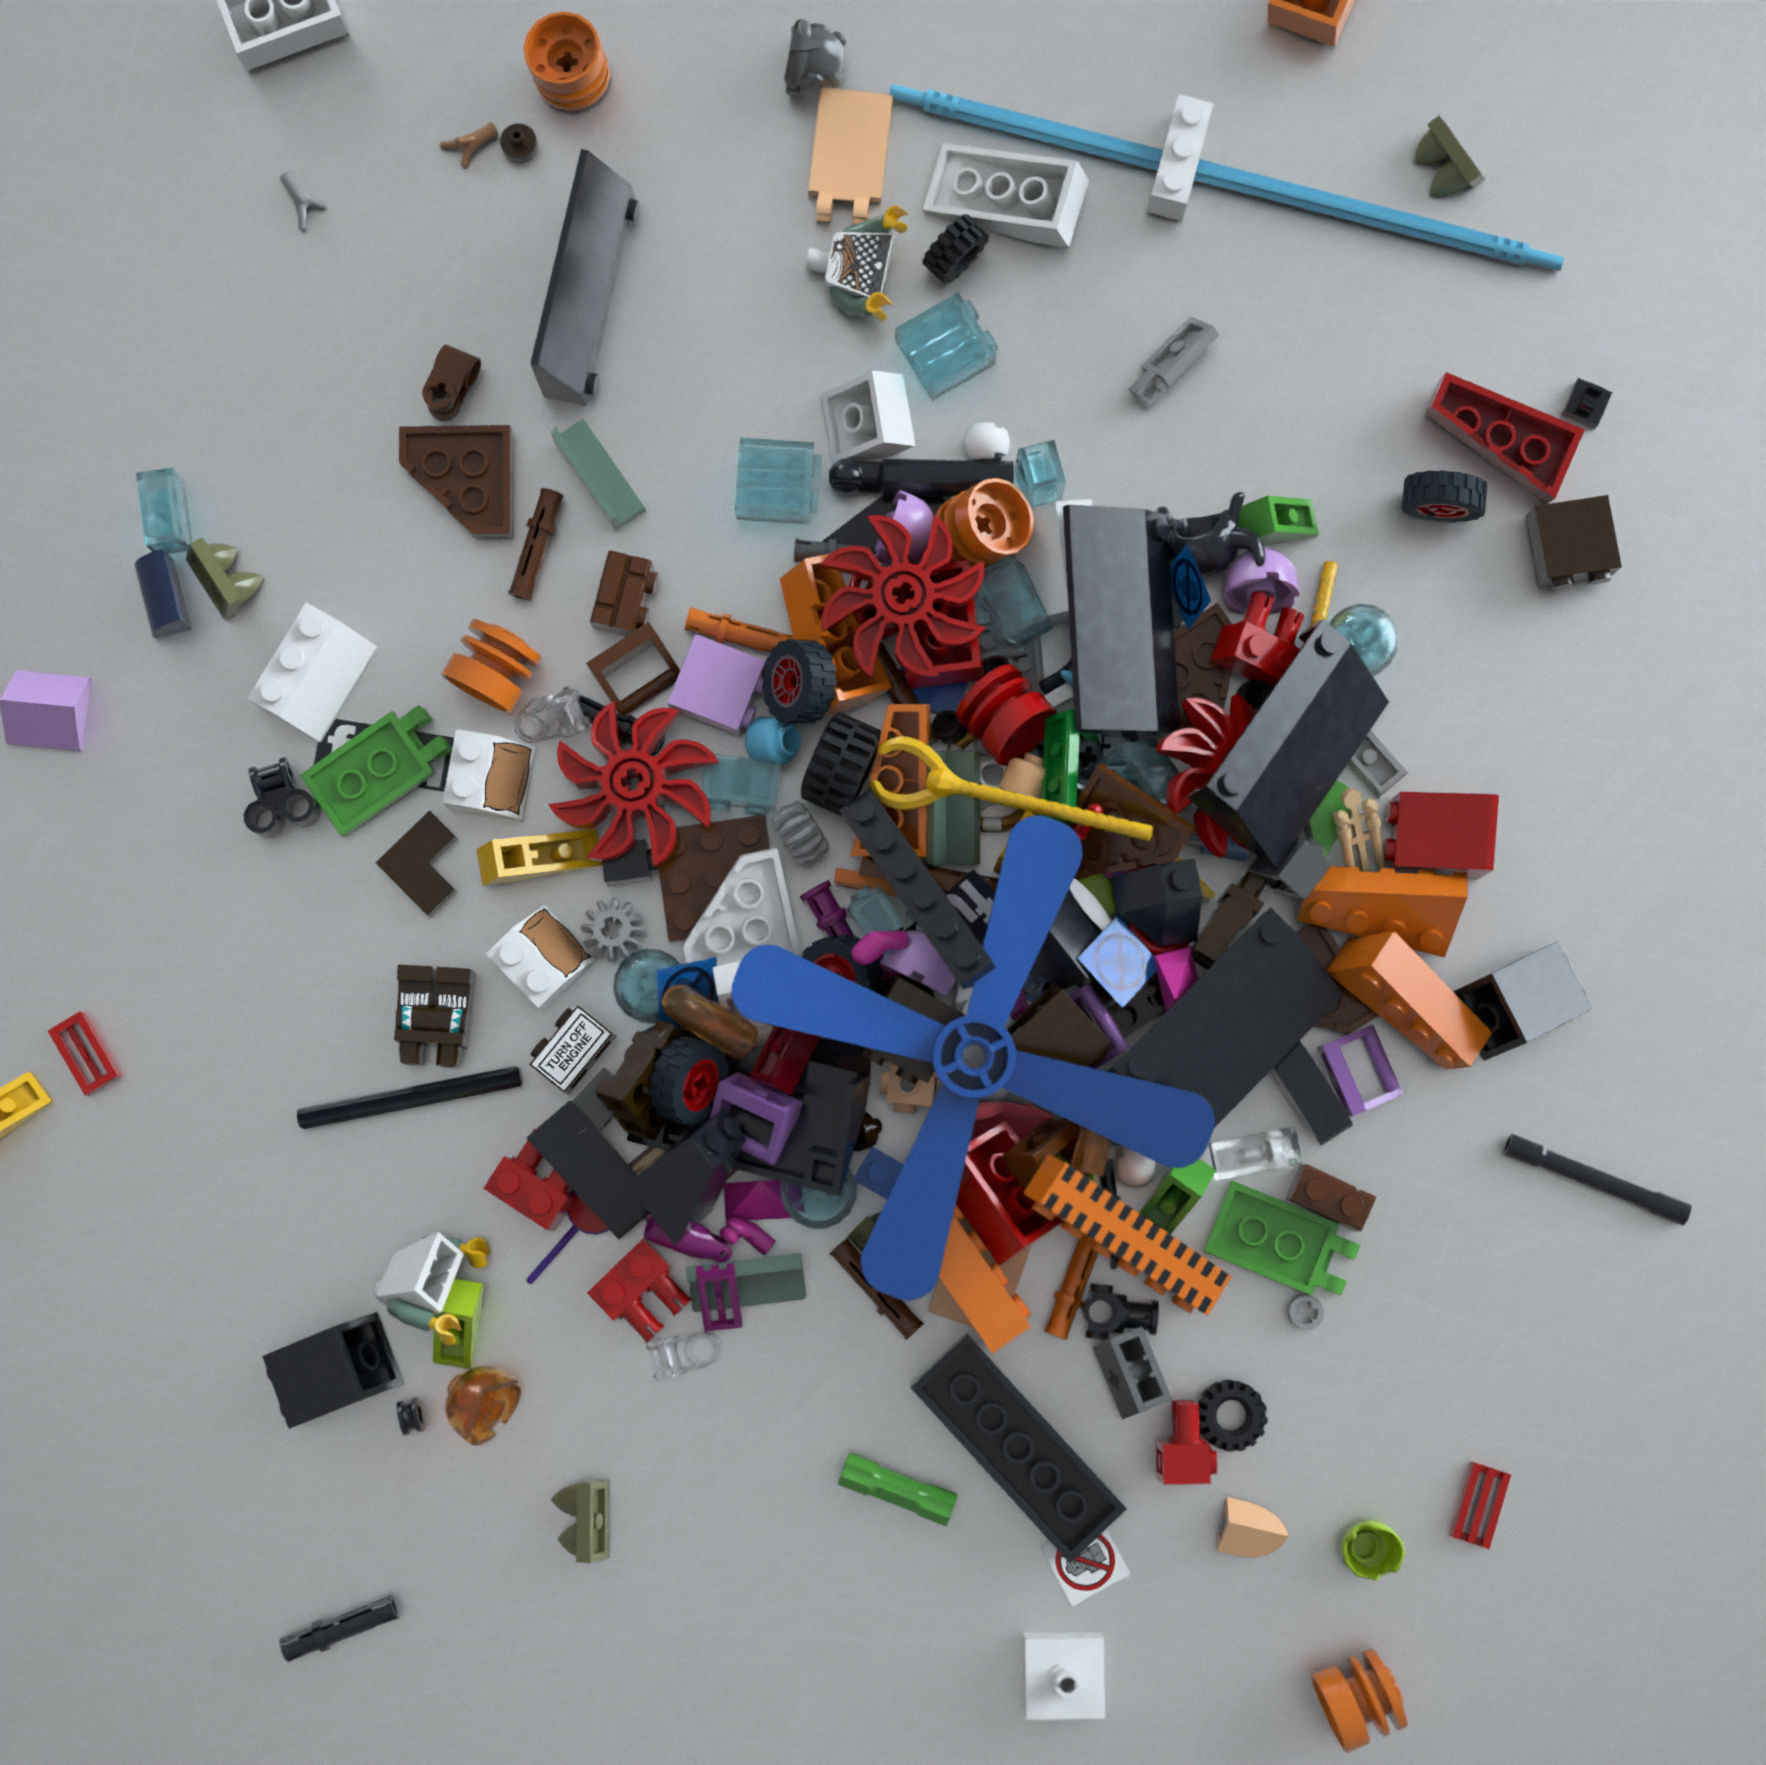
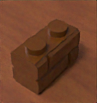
M608 550L590 619L594 629L626 637L647 623L649 608L644 607L647 594L654 595L659 573L653 572L654 566L651 560Z
M1301 1164L1286 1194L1285 1200L1336 1222L1353 1232H1361L1374 1205L1376 1196L1363 1190H1357L1355 1186L1308 1164Z

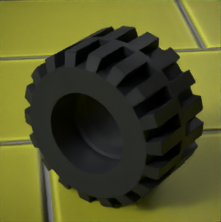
M841 712L834 715L822 733L801 784V798L842 816L839 810L855 800L864 786L877 755L881 730Z

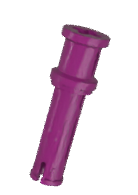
M829 880L815 886L800 896L802 902L807 901L817 918L816 926L818 929L826 931L829 937L849 934L850 937H855L845 920L848 917L845 907L840 908L829 889L831 886Z

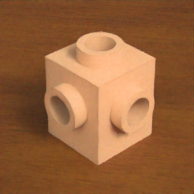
M891 1063L890 1072L882 1071L879 1094L887 1095L886 1103L894 1104L893 1111L916 1113V1106L931 1108L935 1085L934 1073L928 1083L919 1079L911 1092H905L900 1087V1083L904 1079L895 1074L899 1067Z

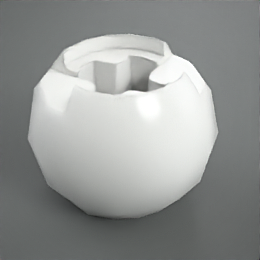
M975 423L966 431L963 445L965 453L970 460L1003 461L1008 453L1010 440L1008 432L1002 425L995 427L994 423Z
M1122 1145L1116 1148L1115 1164L1116 1171H1118L1117 1180L1127 1187L1139 1188L1148 1185L1154 1180L1155 1161Z

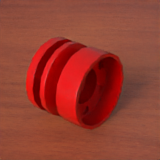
M1012 664L1002 665L977 681L965 694L956 711L957 720L968 728L969 733L973 737L982 738V747L997 764L1002 766L1007 765L1010 759H1021L1025 756V753H1030L1044 740L1045 717L1057 714V710L1041 693L1037 691L1032 692V683L1027 678H1024L1022 672Z

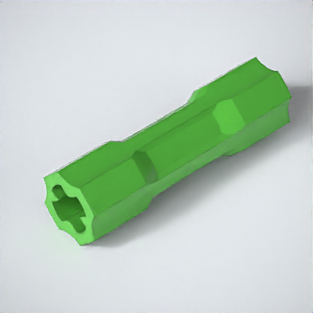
M850 1452L838 1481L840 1486L864 1495L874 1496L915 1512L918 1516L943 1526H947L958 1496L956 1493L938 1486L925 1484L881 1467L876 1462Z

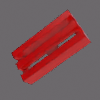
M79 1011L48 1030L49 1035L85 1096L92 1095L97 1089L103 1088L112 1080L122 1077L85 1012ZM79 1023L107 1074H102L74 1026L75 1024ZM65 1030H67L95 1079L92 1083L87 1079L61 1034Z
M1471 1461L1449 1536L1490 1549L1511 1474ZM1481 1472L1485 1474L1469 1532L1465 1533L1462 1532L1478 1476ZM1494 1477L1498 1478V1482L1493 1495V1499L1488 1512L1483 1533L1480 1538L1477 1537L1484 1515L1486 1504L1489 1498L1491 1487L1494 1481Z

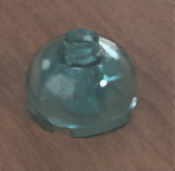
M1358 603L1343 608L1331 618L1329 624L1352 643L1373 677L1379 675L1392 663L1398 651L1399 633L1395 621L1385 610L1373 604Z
M648 948L633 952L624 959L614 975L613 982L614 996L622 1011L639 1023L656 1024L659 1020L657 970L681 965L679 961L663 950Z
M849 1168L839 1196L781 1181L780 1197L785 1211L795 1222L808 1228L826 1229L839 1224L851 1213L857 1200V1183L852 1170Z

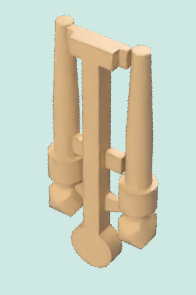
M1348 788L1341 795V803L1348 808L1349 817L1343 810L1333 813V821L1338 826L1335 828L1337 840L1341 843L1345 866L1355 867L1352 846L1355 845L1360 871L1371 872L1365 841L1371 839L1378 871H1380V868H1386L1380 834L1381 820L1380 815L1376 813L1378 811L1377 802L1372 798L1363 801L1362 808L1365 813H1359L1358 806L1362 800L1361 793L1354 788ZM1364 819L1366 828L1369 830L1363 832L1361 821Z

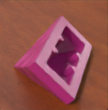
M1190 946L1153 956L1165 1012L1198 980L1192 947Z
M779 1180L725 1183L724 1185L725 1221L732 1217L743 1220L802 1217L801 1191L798 1185Z

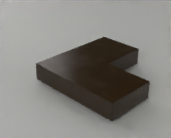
M429 810L376 864L430 917L456 892L431 864L457 837Z

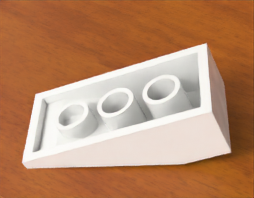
M943 143L923 211L926 214L955 221L958 217L961 218L964 214H968L985 230L1033 243L1069 248L1089 179L1078 161Z

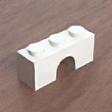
M1178 94L1150 197L1148 213L1182 221L1214 103Z

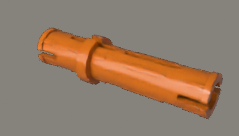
M690 607L685 624L686 631L716 638V642L724 644L727 641L771 653L772 648L776 647L780 641L794 639L793 635L731 619V615L726 613L721 616L695 609L694 607Z
M1085 1235L1077 1242L1060 1291H1055L1053 1298L1056 1301L1047 1326L1044 1329V1332L1065 1340L1068 1339V1334L1078 1308L1082 1309L1084 1301L1081 1299L1098 1254L1088 1247L1092 1240Z

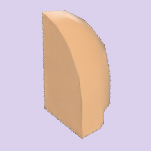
M1226 1498L1221 1514L1226 1516V1524L1222 1534H1218L1217 1551L1240 1557L1255 1558L1274 1552L1289 1537L1284 1524L1276 1515L1264 1507L1243 1500Z

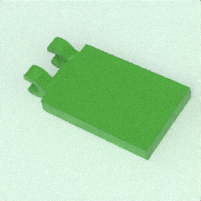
M421 705L416 706L400 719L395 712H389L300 774L340 836L346 837L434 776L436 772L430 764L452 752V747L441 735L424 746L416 734V730L425 727L433 721L426 709L422 708Z
M1231 1181L1203 1252L1312 1296L1315 1286L1334 1294L1342 1295L1347 1281L1326 1273L1334 1252L1352 1260L1356 1259L1361 1245L1337 1236L1336 1232L1339 1224Z

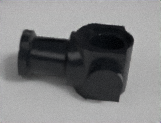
M1091 1283L1088 1297L1085 1299L1081 1309V1315L1085 1321L1086 1338L1108 1340L1109 1333L1111 1332L1122 1334L1125 1328L1137 1329L1139 1327L1147 1330L1149 1335H1156L1159 1301L1152 1300L1150 1304L1128 1301L1126 1295L1113 1294L1114 1286ZM1102 1300L1108 1304L1110 1313L1105 1321L1097 1323L1091 1319L1089 1310L1094 1302ZM1131 1313H1132V1314H1141V1315H1146V1317H1145V1318H1138V1317H1130L1129 1315H1130Z

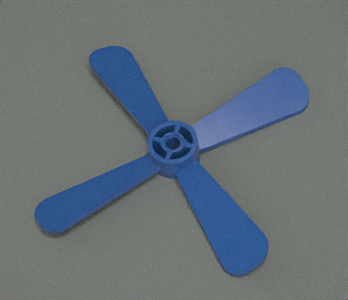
M1037 815L1024 818L1014 826L1009 834L983 943V949L996 968L974 983L966 1016L956 1018L944 1026L775 945H762L750 950L740 961L732 983L731 993L733 1002L739 1012L748 1019L918 1059L932 1064L934 1074L941 1083L940 1089L861 1254V1269L867 1282L876 1290L901 1300H916L924 1297L935 1287L938 1281L981 1097L994 1094L1003 1088L1159 1164L1171 1168H1182L1196 1162L1204 1154L1214 1130L1215 1116L1213 1109L1208 1101L1197 1093L1017 1051L1012 1037L1004 1028L1082 861V845L1077 834L1069 826L1051 818ZM970 1045L979 1046L984 1053L982 1064L976 1068L968 1067L963 1061V1052Z

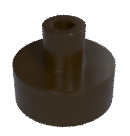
M521 123L512 124L501 134L500 145L503 154L509 161L523 164L535 157L538 151V141L534 131L529 126Z
M867 1112L864 1114L854 1151L857 1152L875 1146L878 1140V1133L882 1131L880 1120L877 1118L873 1119Z

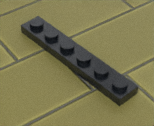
M869 789L841 808L839 811L961 987L966 989L995 969L996 966L872 790Z

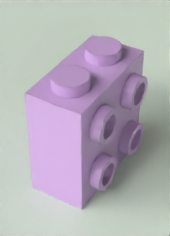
M695 634L668 700L669 708L680 710L682 715L740 736L743 727L748 728L754 719L757 708L752 707L756 694L763 695L764 693L762 690V676L766 661Z

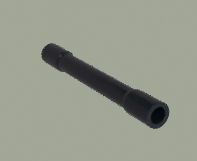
M1513 1133L1510 1134L1503 1151V1154L1534 1167H1542L1645 1208L1652 1214L1682 1226L1685 1225L1690 1216L1692 1205L1661 1192H1653L1550 1151L1543 1145Z

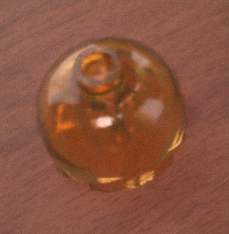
M477 1366L463 1374L456 1375L447 1388L448 1395L445 1412L449 1425L473 1446L482 1445L491 1440L496 1435L491 1429L496 1426L500 1418L502 1423L506 1424L518 1405L521 1388L516 1383L519 1382L505 1371L493 1366Z

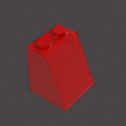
M1399 792L1393 801L1388 802L1386 810V823L1392 824L1391 837L1385 839L1383 847L1384 860L1389 861L1388 868L1395 869V872L1418 874V870H1434V875H1453V871L1467 872V878L1478 880L1494 870L1499 795Z

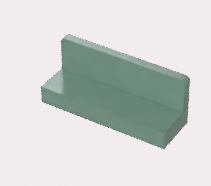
M584 418L562 433L556 427L550 430L554 443L615 531L646 511L644 505Z
M935 751L948 769L957 777L980 785V751ZM927 766V778H928L929 772L931 771V769H930L928 766ZM951 795L927 805L928 866L980 864V800L978 798H971L966 795Z
M801 1253L697 1265L703 1266L704 1271H710L711 1265L719 1264V1269H727L726 1263H734L741 1307L806 1298ZM697 1266L685 1267L687 1283L689 1282L692 1298V1310L694 1312H701L696 1280ZM721 1280L725 1309L732 1308L728 1280ZM713 1281L706 1282L710 1311L717 1310Z

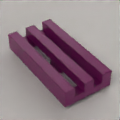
M726 1263L727 1269H719V1264L711 1265L710 1271H704L703 1266L696 1267V1280L704 1331L743 1327L734 1263ZM721 1280H728L733 1319H727ZM713 1281L719 1318L717 1321H712L706 1282Z

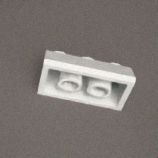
M1091 499L1054 501L1031 508L1034 517L1033 534L1028 544L1018 553L1013 554L1022 624L1069 620L1063 506H1092Z
M305 602L247 699L258 708L321 743L378 647L337 619Z

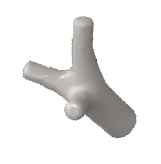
M287 171L280 176V180L296 207L299 230H306L307 207L313 206L323 210L326 203L309 195L302 188L293 172Z

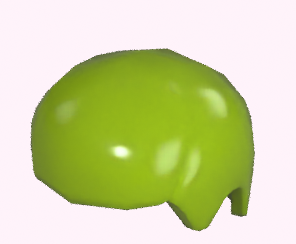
M1365 1520L1353 1525L1346 1531L1340 1546L1343 1562L1355 1576L1378 1581L1380 1577L1388 1573L1398 1572L1405 1556L1401 1538L1389 1525L1377 1520Z

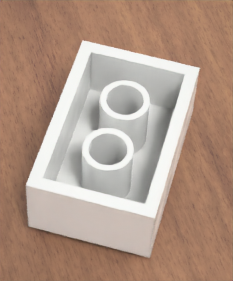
M216 0L236 53L246 71L348 34L336 0Z

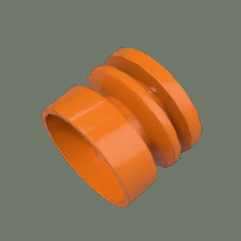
M565 11L548 14L536 21L527 33L523 49L525 62L544 101L556 109L570 112L586 109L596 103L607 90L610 71L599 35L591 22L579 14Z
M999 478L983 480L968 490L949 498L940 505L935 515L944 522L952 537L953 549L950 562L969 559L971 567L983 561L984 568H987L1001 559L1018 553L1028 544L1033 534L1034 517L1030 503L1020 489L1011 482Z
M472 619L468 628L481 639L477 640L463 635L460 641L473 654L471 657H467L462 654L453 653L441 675L451 684L474 698L502 712L511 714L523 693L516 684L510 681L511 677L514 675L522 679H530L533 674L520 664V661L536 667L542 658L523 639L507 629L478 619Z
M1372 1648L1362 1652L1366 1671H1364L1355 1656L1348 1658L1349 1670L1352 1676L1346 1679L1340 1669L1334 1664L1311 1674V1680L1324 1714L1345 1753L1370 1743L1369 1731L1366 1725L1370 1722H1373L1382 1736L1390 1735L1386 1715H1388L1397 1730L1408 1727L1403 1698L1389 1668L1382 1663L1378 1654Z

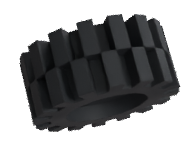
M964 214L961 218L958 217L953 224L948 225L944 233L941 232L937 241L933 242L929 247L931 249L925 253L922 264L944 285L950 283L955 277H959L961 272L966 270L972 261L976 260L977 254L983 251L984 245L987 244L990 236L968 214Z
M1232 1380L1215 1382L1208 1390L1205 1389L1201 1394L1203 1396L1200 1401H1197L1199 1403V1429L1205 1439L1215 1447L1229 1452L1235 1450L1243 1451L1248 1446H1254L1259 1436H1263L1265 1432L1263 1430L1264 1426L1268 1422L1265 1412L1267 1407L1263 1403L1261 1395L1251 1386ZM1229 1400L1241 1403L1246 1412L1244 1424L1234 1431L1223 1429L1217 1421L1218 1408L1222 1403Z

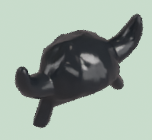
M1243 492L1235 493L1230 500L1228 510L1203 517L1174 519L1168 508L1165 506L1158 507L1156 512L1167 515V523L1170 529L1168 539L1170 562L1177 558L1188 543L1201 576L1209 577L1227 569L1230 562L1237 556L1239 549L1250 551L1257 566H1263L1266 553L1259 535L1251 529L1238 527L1239 515L1245 494Z

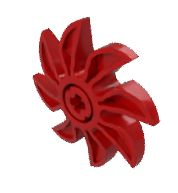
M880 515L867 516L869 523L885 547L892 565L889 567L880 566L871 550L862 546L843 547L827 556L821 563V567L855 575L871 582L873 587L866 590L860 587L845 586L835 592L826 603L822 613V632L827 631L853 615L868 609L872 610L876 615L860 625L854 635V656L860 669L868 677L872 678L878 648L884 637V632L889 628H894L898 632L894 656L898 663L913 675L923 678L939 677V674L920 645L914 628L916 626L925 627L934 642L943 647L963 646L979 637L985 627L950 618L936 612L933 606L935 604H942L944 606L961 607L968 603L981 587L984 578V562L981 561L956 577L936 584L931 581L930 577L938 574L949 565L953 549L951 534L941 519L934 515L927 548L922 556V561L917 565H913L908 561L912 538L907 529L890 517ZM902 589H906L909 591L908 597H913V600L906 599L904 604L897 603V596L893 597L892 595L893 593L900 594Z
M1236 694L1231 697L1229 716L1222 708L1207 699L1189 698L1180 702L1194 729L1185 728L1177 730L1163 737L1158 743L1155 750L1156 753L1178 759L1191 766V768L1175 774L1167 787V806L1177 815L1191 802L1187 798L1189 793L1205 784L1212 777L1256 714L1251 705L1240 695ZM1197 808L1193 814L1194 825L1197 827L1196 831L1202 843L1212 854L1218 858L1226 856L1228 835L1236 844L1248 850L1200 808Z
M613 701L606 705L595 717L591 728L593 747L608 761L602 767L584 759L561 740L559 741L557 760L567 780L578 789H602L598 794L590 795L583 799L548 804L555 816L569 826L579 829L596 828L607 818L609 813L617 812L607 831L588 854V859L610 861L626 854L636 844V820L645 817L650 833L653 867L656 868L664 863L676 846L678 833L674 819L660 808L664 802H671L673 805L682 808L709 829L711 807L703 790L690 779H666L669 775L684 770L718 765L719 762L714 753L701 743L679 739L672 740L658 756H651L660 739L681 713L680 710L657 708L640 716L632 725L633 746L630 750L623 751L619 740L616 704ZM638 778L637 789L631 791L629 788L631 779Z

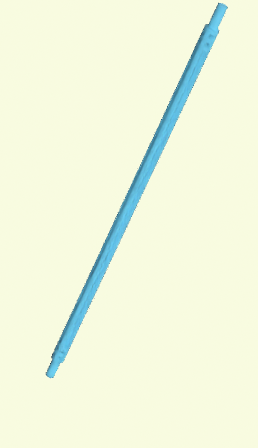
M892 84L889 95L893 96L894 100L921 106L925 112L1158 171L1163 149L930 89L927 92ZM1202 159L1198 161L1193 180L1522 266L1526 262L1560 271L1564 261L1563 256L1529 248L1530 244Z

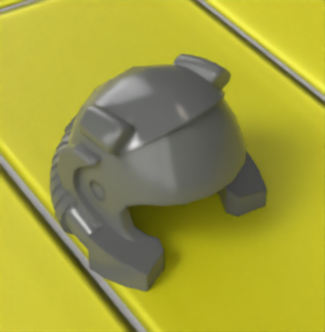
M805 19L797 20L794 26H791L790 48L784 75L786 93L788 95L799 96L801 86L819 88L830 85L832 88H837L841 84L840 78L844 72L846 61L843 46L846 45L847 41L840 32L835 31L832 33L830 27L819 23L810 24Z

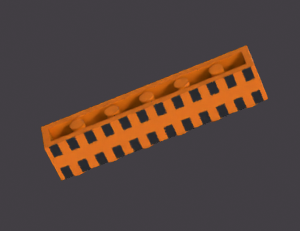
M1050 1154L1046 1156L1023 1193L1035 1202L1032 1207L1034 1211L1050 1221L1057 1216L1064 1221L1060 1227L1078 1240L1083 1235L1087 1236L1092 1240L1088 1247L1107 1259L1112 1253L1119 1258L1116 1264L1119 1268L1135 1278L1139 1272L1147 1277L1144 1282L1146 1286L1164 1296L1166 1291L1174 1295L1171 1302L1189 1314L1195 1308L1208 1316L1232 1277L1076 1169Z

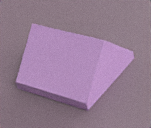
M16 670L0 698L6 744L82 752L92 679L90 677Z

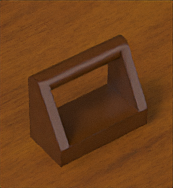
M649 622L586 663L611 702H615L618 713L624 716L675 683L680 673L679 667ZM654 646L669 669L620 701L605 678Z
M1046 1119L1003 1155L1008 1170L1024 1189L1027 1188L1048 1154L1055 1156L1060 1152L1071 1167L1086 1177L1092 1172V1166L1079 1126L1068 1119Z

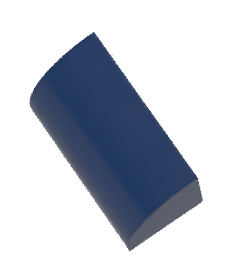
M163 549L140 557L134 566L152 636L156 639L191 629L173 558Z

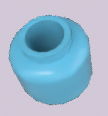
M761 716L754 719L748 726L745 734V746L751 759L758 764L784 765L792 761L801 745L800 732L794 723H783L776 720L775 716Z

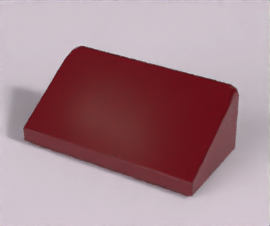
M774 1026L749 1077L780 1092L791 1095L821 1036Z

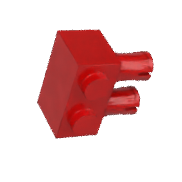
M1252 592L1243 621L1222 626L1211 661L1249 680L1260 679L1265 681L1272 690L1300 650L1295 645V641L1304 619V614L1301 612L1297 613L1295 609L1283 607L1275 632L1272 635L1266 631L1265 626L1275 599L1271 596L1267 597V594L1262 592Z
M527 1140L517 1157L512 1156V1158L504 1156L483 1189L544 1229L555 1231L575 1199L569 1196L570 1192L567 1191L569 1185L555 1169H553L548 1178L545 1176L542 1178L537 1175L538 1171L535 1169L543 1156Z
M642 1239L587 1292L613 1321L624 1318L644 1339L646 1344L655 1336L647 1328V1325L656 1334L664 1327L641 1303L643 1299L641 1296L646 1291L648 1293L652 1291L672 1312L673 1316H676L683 1309L675 1301V1298L683 1306H686L692 1300L668 1275L670 1273L669 1269L672 1267L669 1261L646 1239Z
M1172 1400V1435L1168 1436V1439H1155L1156 1478L1163 1485L1211 1484V1474H1217L1216 1450H1212L1208 1442L1200 1438L1199 1403L1194 1402V1400Z

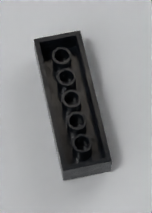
M967 1333L958 1339L910 1384V1388L1069 1563L1080 1555L1127 1510L1120 1500Z

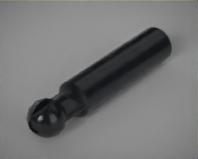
M845 458L835 462L829 470V484L837 493L843 495L882 493L883 496H896L897 492L901 490L916 497H953L986 479L999 478L1009 481L1014 485V461L883 459L882 462H871Z

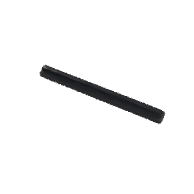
M513 1066L300 1108L297 1110V1122L300 1128L308 1129L520 1087L522 1085L521 1072L518 1067Z

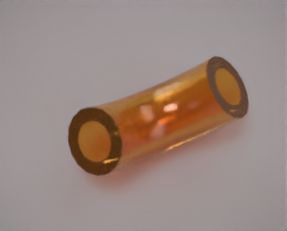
M676 984L670 987L663 996L662 1009L664 1014L702 1040L717 1046L721 1051L735 1059L743 1058L752 1049L757 1038V1027L685 984Z

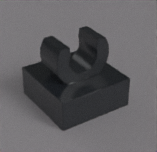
M1578 378L1573 385L1561 415L1595 429L1600 423L1612 392Z

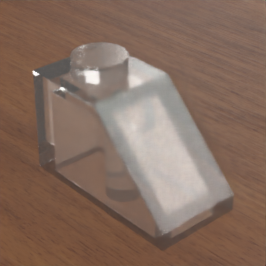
M1295 1126L1208 1143L1213 1168L1216 1170V1181L1303 1164Z

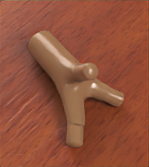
M490 122L465 136L456 137L454 140L441 141L439 145L441 149L461 148L463 150L461 166L468 167L470 156L475 149L486 141L498 136V132L494 124Z

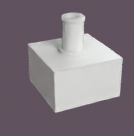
M1100 1632L1023 1633L1024 1713L1026 1720L1105 1719L1104 1638Z

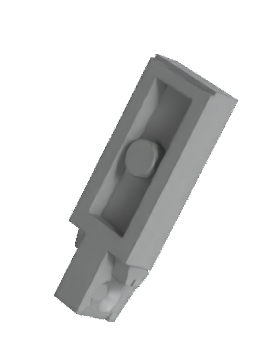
M1189 317L1141 366L1143 370L1142 375L1129 388L1137 403L1148 408L1158 400L1161 392L1167 390L1174 381L1179 379L1183 372L1219 336L1215 327Z

